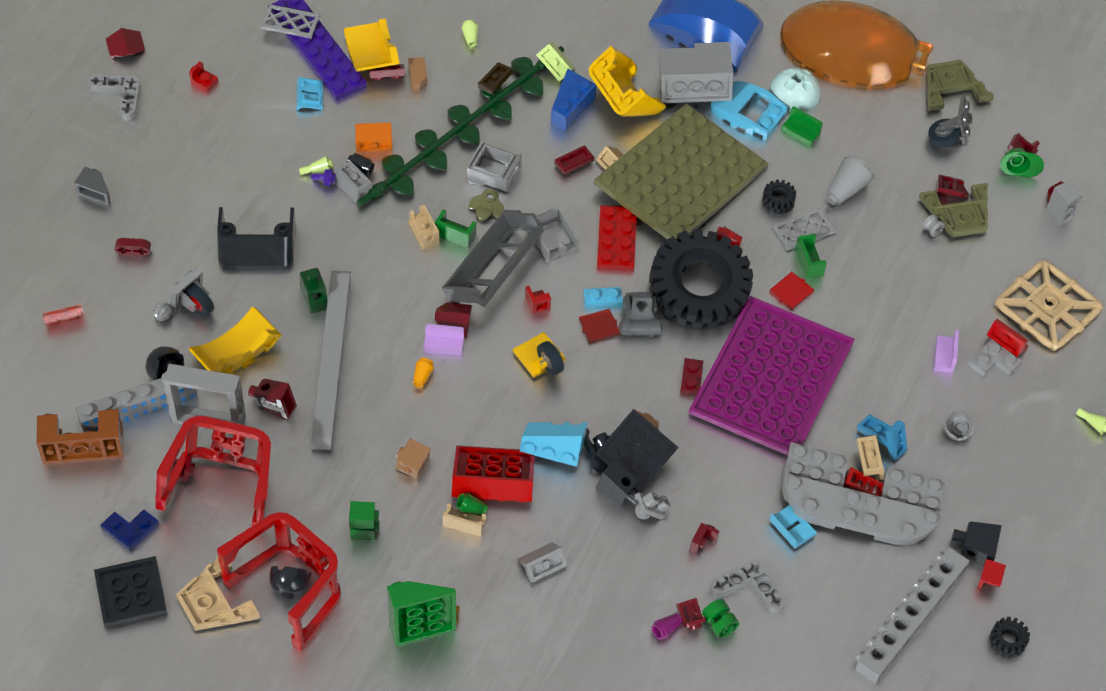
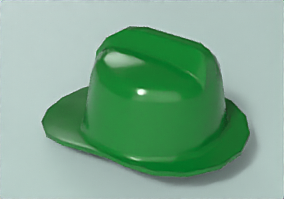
M1013 148L1005 153L1000 162V168L1008 175L1034 177L1043 171L1044 162L1036 154L1028 153L1022 148Z

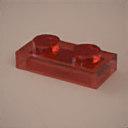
M81 304L43 313L44 323L56 325L61 323L60 320L68 319L72 321L79 319L80 315H83Z

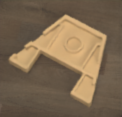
M218 556L212 564L209 563L204 568L205 570L197 578L194 577L176 594L177 600L195 631L261 618L252 600L231 609L214 580L221 576ZM229 564V565H228L229 571H231V570H232V565Z

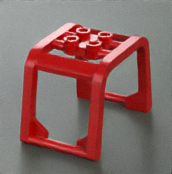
M207 416L189 418L181 426L157 469L155 508L161 511L166 510L174 488L186 467L188 455H190L192 459L203 458L252 470L258 475L252 527L263 520L265 515L271 451L269 437L257 428ZM198 427L213 429L211 436L213 441L210 449L197 447ZM226 433L234 434L232 438L225 437ZM246 437L258 441L256 460L242 457L245 450L244 443ZM186 440L185 451L181 454L173 468L176 457ZM223 449L231 450L230 454L223 452Z
M278 512L270 514L217 549L218 562L220 564L223 584L229 591L255 570L283 553L295 557L319 578L302 599L287 613L289 624L294 629V633L291 635L292 646L298 651H302L340 602L341 589L337 578L338 560L332 548L299 520L288 513ZM274 526L276 544L230 573L228 565L235 560L239 549ZM290 528L299 535L296 539L299 547L292 544ZM326 586H329L332 590L331 597L305 628H302L301 619Z

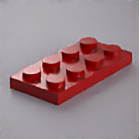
M600 205L597 269L634 271L636 216L625 207Z

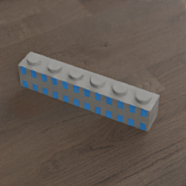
M162 378L77 406L75 409L83 432L98 431V411L118 409L121 422H125L169 407V404H166L167 395L164 393V383H162ZM177 386L180 402L198 397L197 389Z

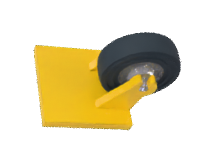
M545 332L512 349L513 353L533 378L546 371L554 376L564 370L563 362L566 361V358Z

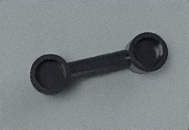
M587 428L584 446L591 458L589 469L592 474L601 475L605 470L606 464L595 455L596 450L589 438L590 431Z

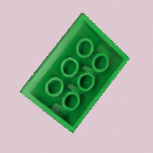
M398 581L387 586L389 625L396 646L456 630L455 588L412 581Z

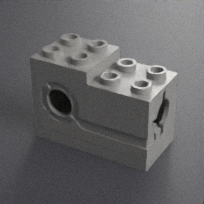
M694 43V48L659 49V80L662 102L732 101L733 67L730 43Z

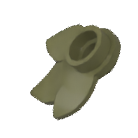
M487 189L481 195L473 197L468 206L469 209L476 210L479 222L485 221L491 215L497 219L504 211V205L499 201V195L493 189ZM492 195L493 198L489 200L487 196Z

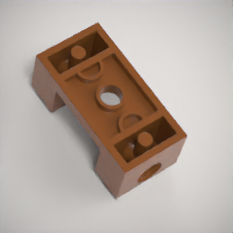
M106 409L98 411V431H85L83 433L67 432L63 434L62 429L59 428L57 414L37 416L36 443L43 464L124 457V430L119 410Z

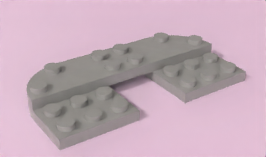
M793 442L790 443L782 480V492L785 501L793 508V513L801 519L830 529H835L837 526L873 535L874 540L899 546L917 544L920 540L929 537L934 531L942 514L941 506L945 481L887 466L882 494L879 497L843 487L848 456Z

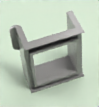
M481 141L467 165L466 180L479 187H484L486 184L507 192L508 180L515 168L520 169L522 167V154L516 155ZM483 156L500 161L507 166L500 175L478 167V164Z

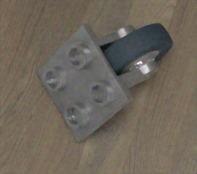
M961 94L958 116L951 119H940L930 126L928 136L934 146L946 148L953 146L959 140H962V144H966L967 137H970L969 124H972V113H969L970 103L966 101L965 94Z

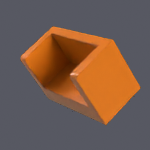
M391 123L355 124L356 152L392 151Z

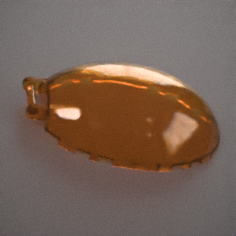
M823 0L802 6L785 19L780 31V42L785 48V53L792 61H797L800 64V68H807L814 72V76L823 80L856 88V85L867 86V89H873V86H883L884 89L896 87L898 83L908 80L910 73L924 75L929 53L933 51L932 44L919 41L905 24L892 15L866 4L846 0ZM918 51L922 52L919 64L914 63Z

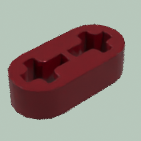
M119 238L116 240L114 250L120 255L148 256L151 250V243L145 239Z

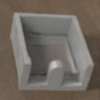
M561 207L549 209L544 213L536 215L544 232L535 243L543 254L546 263L579 250L580 237Z

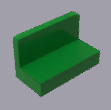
M793 106L789 118L781 127V131L811 147L820 137L823 122Z

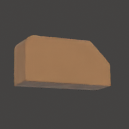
M423 57L408 58L411 90L419 91L427 84L425 59Z

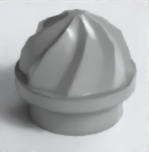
M159 302L153 309L154 316L158 321H167L172 316L173 311L169 303Z

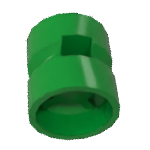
M724 599L713 601L702 611V615L706 618L707 623L712 624L711 629L717 638L728 636L740 625L735 615L729 613L730 608Z

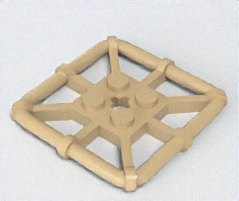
M1041 260V262L1036 263L1022 276H1018L1014 283L995 300V306L1016 322L1021 330H1026L1044 346L1053 351H1057L1077 333H1081L1084 327L1103 309L1102 302L1081 287L1076 279H1071L1056 266L1047 262V260ZM1041 269L1043 284L1037 289L1027 280ZM1049 271L1066 284L1062 289L1057 288L1050 282ZM1018 288H1024L1031 294L1027 298H1008ZM1073 289L1087 301H1074L1066 293ZM1045 302H1052L1053 304L1052 306H1048ZM1007 306H1023L1033 314L1024 320ZM1072 309H1092L1080 321L1068 313ZM1038 317L1049 325L1050 340L1030 325ZM1063 319L1072 328L1057 340L1056 323Z

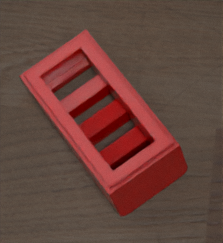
M850 467L846 471L843 487L881 497L883 483L870 476H864L862 472ZM877 487L875 494L872 493L873 488Z

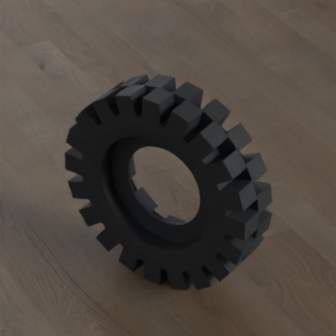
M693 230L691 236H689L687 231L678 233L677 239L674 236L667 239L665 245H661L657 250L649 274V283H651L649 289L653 296H656L657 307L659 309L665 307L664 314L668 318L672 319L676 315L678 317L677 323L686 326L687 321H690L694 329H701L703 323H706L707 329L717 328L718 322L724 326L731 322L732 317L736 318L741 313L752 289L753 270L749 269L750 261L747 255L741 257L743 250L737 244L730 247L732 240L726 236H723L719 241L716 239L718 233L708 231L707 237L703 236L702 230ZM695 261H703L714 266L721 275L720 288L715 293L707 296H699L689 292L681 281L683 268Z

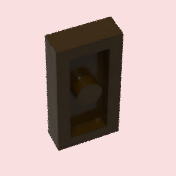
M498 62L478 82V88L493 95L513 74V68Z

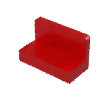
M999 319L993 322L987 333L988 337L1016 357L1029 347L1026 338Z

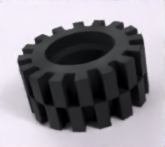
M777 179L775 183L773 180L770 181V184L767 183L766 187H764L763 205H766L767 210L771 209L770 212L772 213L777 211L776 214H780V211L783 214L786 213V210L788 212L791 211L796 199L795 187L793 185L790 187V182L785 184V180L779 182V179ZM781 194L786 199H776L772 195Z
M1003 617L995 623L989 638L991 639L990 644L994 645V651L999 649L998 654L1002 655V653H1005L1007 658H1009L1010 654L1013 658L1017 654L1019 656L1024 652L1030 640V632H1027V626L1023 627V621L1018 623V618H1014L1011 621V617H1007L1006 620ZM1007 631L1015 634L1017 642H1007L1002 637V633Z

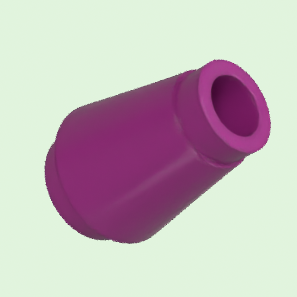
M674 613L656 620L651 626L652 633L659 640L666 639L682 624V618L678 613Z

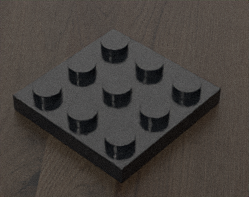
M633 409L598 449L595 455L607 466L614 459L617 460L638 480L635 490L641 493L679 447Z
M156 556L94 569L105 628L167 614Z

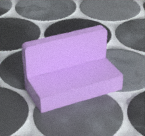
M426 324L424 352L462 356L464 343L463 327Z
M955 330L953 337L937 335L934 371L953 373L957 362L959 330Z

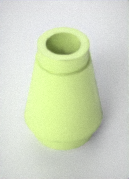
M473 20L465 21L462 24L461 30L467 46L475 47L478 45V25Z

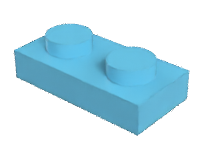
M621 287L583 290L585 309L622 307Z

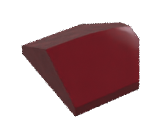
M121 28L106 38L110 58L134 55L141 51L145 52L140 31Z
M938 175L936 193L938 195L969 199V193L964 186L963 180Z
M446 302L436 308L435 321L437 325L463 327L464 338H467L472 305Z

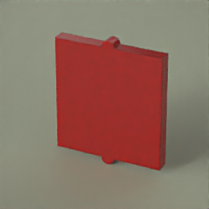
M791 271L773 286L769 292L777 297L779 302H783L793 310L810 296L814 289L804 279L799 278Z

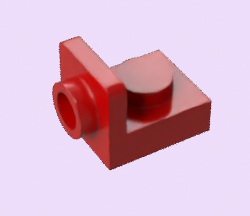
M200 61L189 71L191 84L207 93L219 82L217 76L204 70V65Z

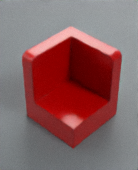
M530 286L525 287V298L533 314L551 309L549 292L544 293L543 290L532 292Z
M986 559L981 570L977 588L981 589L984 583L1000 587L1006 565Z

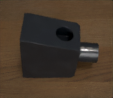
M614 459L603 471L595 488L620 505L626 499L634 505L639 503L634 496L639 493L635 490L638 480Z
M971 521L968 523L965 531L954 529L951 540L962 543L960 553L962 556L984 565L986 559L992 561L995 559L1002 525Z

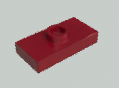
M584 145L555 159L554 164L563 175H566L593 162L595 157Z

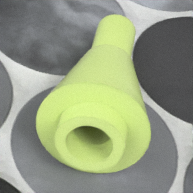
M324 156L309 166L299 168L301 175L311 172L324 173L325 169H334L331 158L328 159L327 156Z
M1081 408L1078 409L1076 415L1087 420L1101 435L1104 432L1106 433V416L1090 414Z

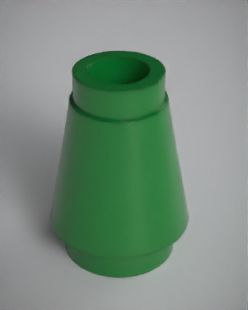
M461 493L456 502V507L465 513L482 515V513H486L488 508L486 503L469 493Z

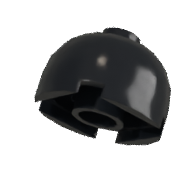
M168 346L158 347L149 354L146 360V373L153 381L160 379L162 374H165L169 364L184 366V357L175 348Z
M271 566L269 582L271 588L281 594V598L293 599L294 595H301L306 591L312 572L284 566L283 570H279L278 566Z

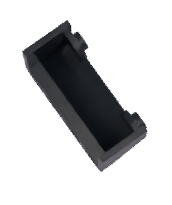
M219 207L217 226L219 266L224 270L291 269L294 265L296 235L294 207H290V222L277 224L274 228V234H236L235 225L225 222L223 207Z

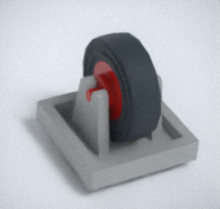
M196 267L193 271H188L183 280L176 282L171 287L170 305L175 313L183 306L202 316H208L214 310V304L208 296L210 293L202 286L203 271L199 267Z

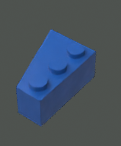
M567 69L551 110V123L566 131L595 100L597 85Z

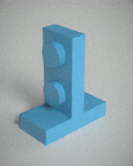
M869 414L857 425V431L867 437L876 435L877 442L888 448L889 459L893 461L898 460L908 450L905 423L900 420L890 426Z

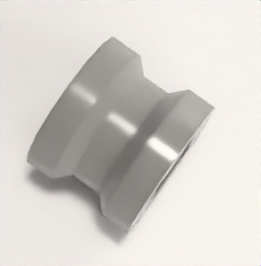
M935 214L930 215L922 224V228L928 230L932 237L939 235L945 227V223L939 221Z

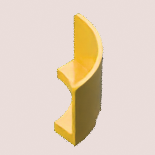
M386 18L379 19L376 23L344 28L347 48L356 72L400 64L396 46L393 43L389 44L391 38Z
M251 307L247 314L228 332L206 344L191 346L189 351L207 370L234 375L233 371L241 367L245 370L256 362L255 358L263 351L267 353L282 334L256 307Z

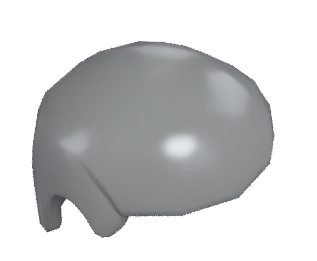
M953 411L945 418V432L953 440H967L974 432V422L965 412Z

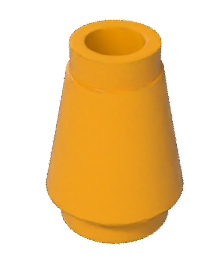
M422 357L416 362L412 383L414 386L424 387V384L434 370V362L432 360Z

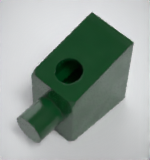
M313 268L300 272V287L310 314L327 310L326 287L319 269ZM318 293V298H313V295Z

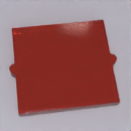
M610 309L579 317L582 332L585 333L589 344L620 336L621 334L617 326V320L614 319Z

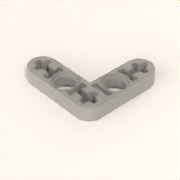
M94 74L88 78L89 88L93 92L122 93L119 112L123 120L130 121L136 117L141 89L140 80L137 76ZM111 82H119L116 86L110 85ZM127 96H134V97H135V98L132 99V100H126V99H125Z
M749 561L716 577L711 582L710 593L716 598H723L751 584L769 612L778 614L784 609L785 598L759 561ZM751 568L754 570L758 569L757 574L755 572L750 573ZM738 575L742 578V582L735 583L731 577ZM767 583L770 586V590L763 591L759 585ZM716 585H718L719 587L723 586V590L721 591L720 589H715ZM774 600L775 602H780L779 606H777L776 604L772 605V601Z

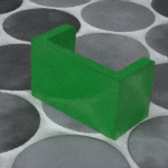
M444 209L435 221V225L439 230V237L469 248L476 236V222L472 221L471 225L466 227L446 219V210Z
M816 234L798 236L795 251L806 279L824 276L827 265L825 260H820L816 250Z

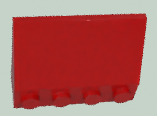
M456 445L451 497L458 498L461 493H469L479 500L532 502L535 455L520 452V449Z

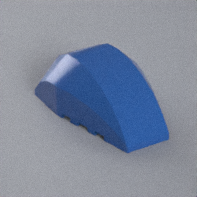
M662 0L649 21L651 27L665 36L673 37L676 43H682L688 48H694V43L729 42L733 72L736 73L764 25L759 15L747 4L739 0Z

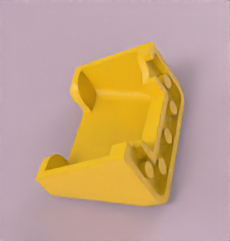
M610 46L590 65V77L618 115L622 117L657 115L666 108L659 98H653L642 88L639 91L636 89L631 79L637 73V65L632 58L613 46Z

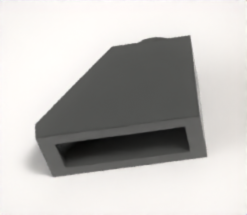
M84 167L74 182L76 193L110 205V196L102 173L96 169Z

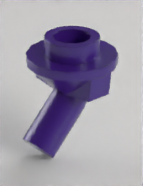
M325 169L324 173H312L311 179L324 181L323 185L330 187L331 183H335V173H332V169Z

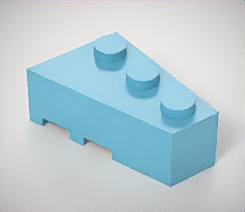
M528 422L522 435L520 452L577 467L583 452L588 422L570 425V422H564L563 425H552V422Z

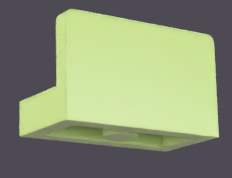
M553 41L537 54V57L559 82L564 78L567 69H575L574 65Z

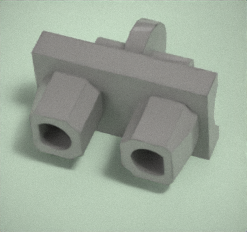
M653 491L646 495L642 493L634 495L635 499L640 502L635 508L636 516L639 519L645 520L652 516L662 520L666 517L664 511L671 507L666 496L662 495L658 498V495Z

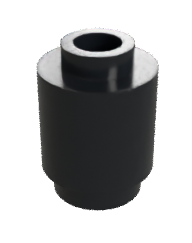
M357 153L350 155L347 159V162L351 161L364 175L370 176L372 174L375 163L371 159Z

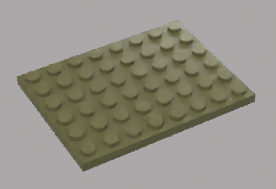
M686 103L596 177L593 184L666 239L672 236L677 239L678 233L687 231L690 236L693 230L698 229L767 169L769 163Z

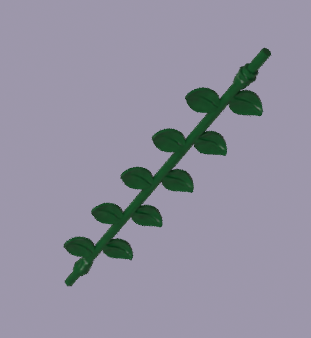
M559 46L558 48H559V49L562 51V53H563V52H564V48H563L562 46ZM519 57L512 60L511 66L513 70L521 74L519 78L503 90L500 87L493 95L480 89L481 93L490 100L472 114H470L468 107L465 105L450 107L447 111L449 118L459 124L438 140L437 134L433 130L426 129L415 134L417 144L426 149L405 165L400 155L393 154L382 159V166L392 175L384 181L373 185L366 195L356 201L357 205L362 207L372 198L380 197L389 185L399 194L413 196L414 183L412 178L402 175L423 159L432 168L447 170L446 154L436 149L456 134L463 142L479 145V129L469 124L488 109L497 118L511 120L512 108L510 103L500 100L520 85L527 93L543 96V81L533 75L547 67L540 59L534 66L532 60L528 57Z

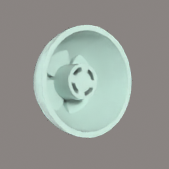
M799 67L787 68L778 73L772 80L769 88L770 93L788 106L789 113L793 106L804 112L811 111L819 104L821 99V87L817 78L810 71Z

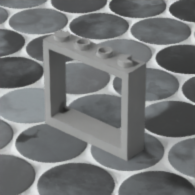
M174 364L168 365L165 374H162V383H164V393L167 395L166 404H169L168 413L171 415L172 423L183 425L191 417L207 416L245 425L246 412L240 376ZM177 386L227 394L230 413L181 405Z

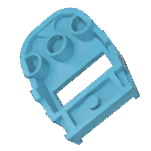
M743 81L733 82L732 101L711 102L712 112L721 120L726 119L730 122V126L736 129L737 127L745 129L748 134L759 133L763 135L764 140H767L788 112V106L768 90ZM753 95L760 99L764 98L769 102L768 108L756 123L739 113Z

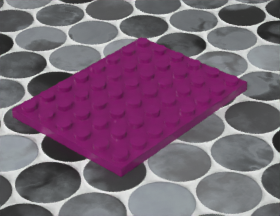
M750 296L689 409V414L788 456L791 442L804 445L855 339Z

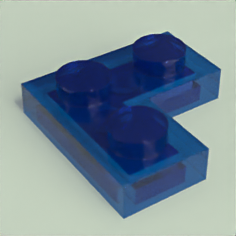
M143 509L130 523L116 512H113L100 526L104 532L131 552L159 525V521Z

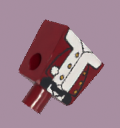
M262 379L258 386L251 385L248 390V396L256 398L261 410L285 420H289L297 406L289 383Z

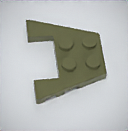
M961 59L928 65V111L944 108L945 104L940 94L972 89L978 103L993 100L994 94L985 89L984 83L974 77V73Z
M987 183L971 186L970 190L974 201L941 205L936 190L919 194V199L931 214H935L939 221L945 223L944 229L951 238L987 232Z

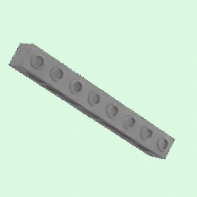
M949 547L945 553L940 552L935 560L937 563L934 567L931 565L924 573L926 577L916 582L913 587L914 592L911 595L908 593L901 602L903 604L900 609L895 608L890 616V622L883 623L878 631L880 633L878 637L873 636L867 644L868 649L866 652L861 651L855 659L857 662L855 671L876 685L966 571L970 561ZM907 612H912V613H914L915 615H914V616H913V615H910V614H908ZM896 626H900L904 630H899ZM884 641H890L892 644H887ZM872 655H877L881 659H876Z

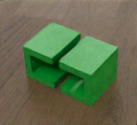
M350 501L349 527L351 539L375 540V533L380 530L379 510H376L375 502Z

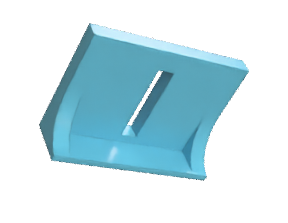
M298 77L296 83V111L301 108L323 109V81Z
M790 505L770 516V522L794 549L817 535V532L807 521L793 513V508ZM799 521L800 524H798L789 531L787 530L789 527H791Z

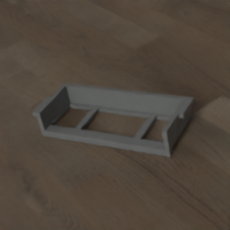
M504 210L442 287L443 292L451 303H478L483 307L487 305L544 232L534 213H521L520 210ZM513 231H531L522 244L504 243ZM499 249L516 250L493 280L476 279ZM480 285L488 287L480 296L476 288H470L469 286Z

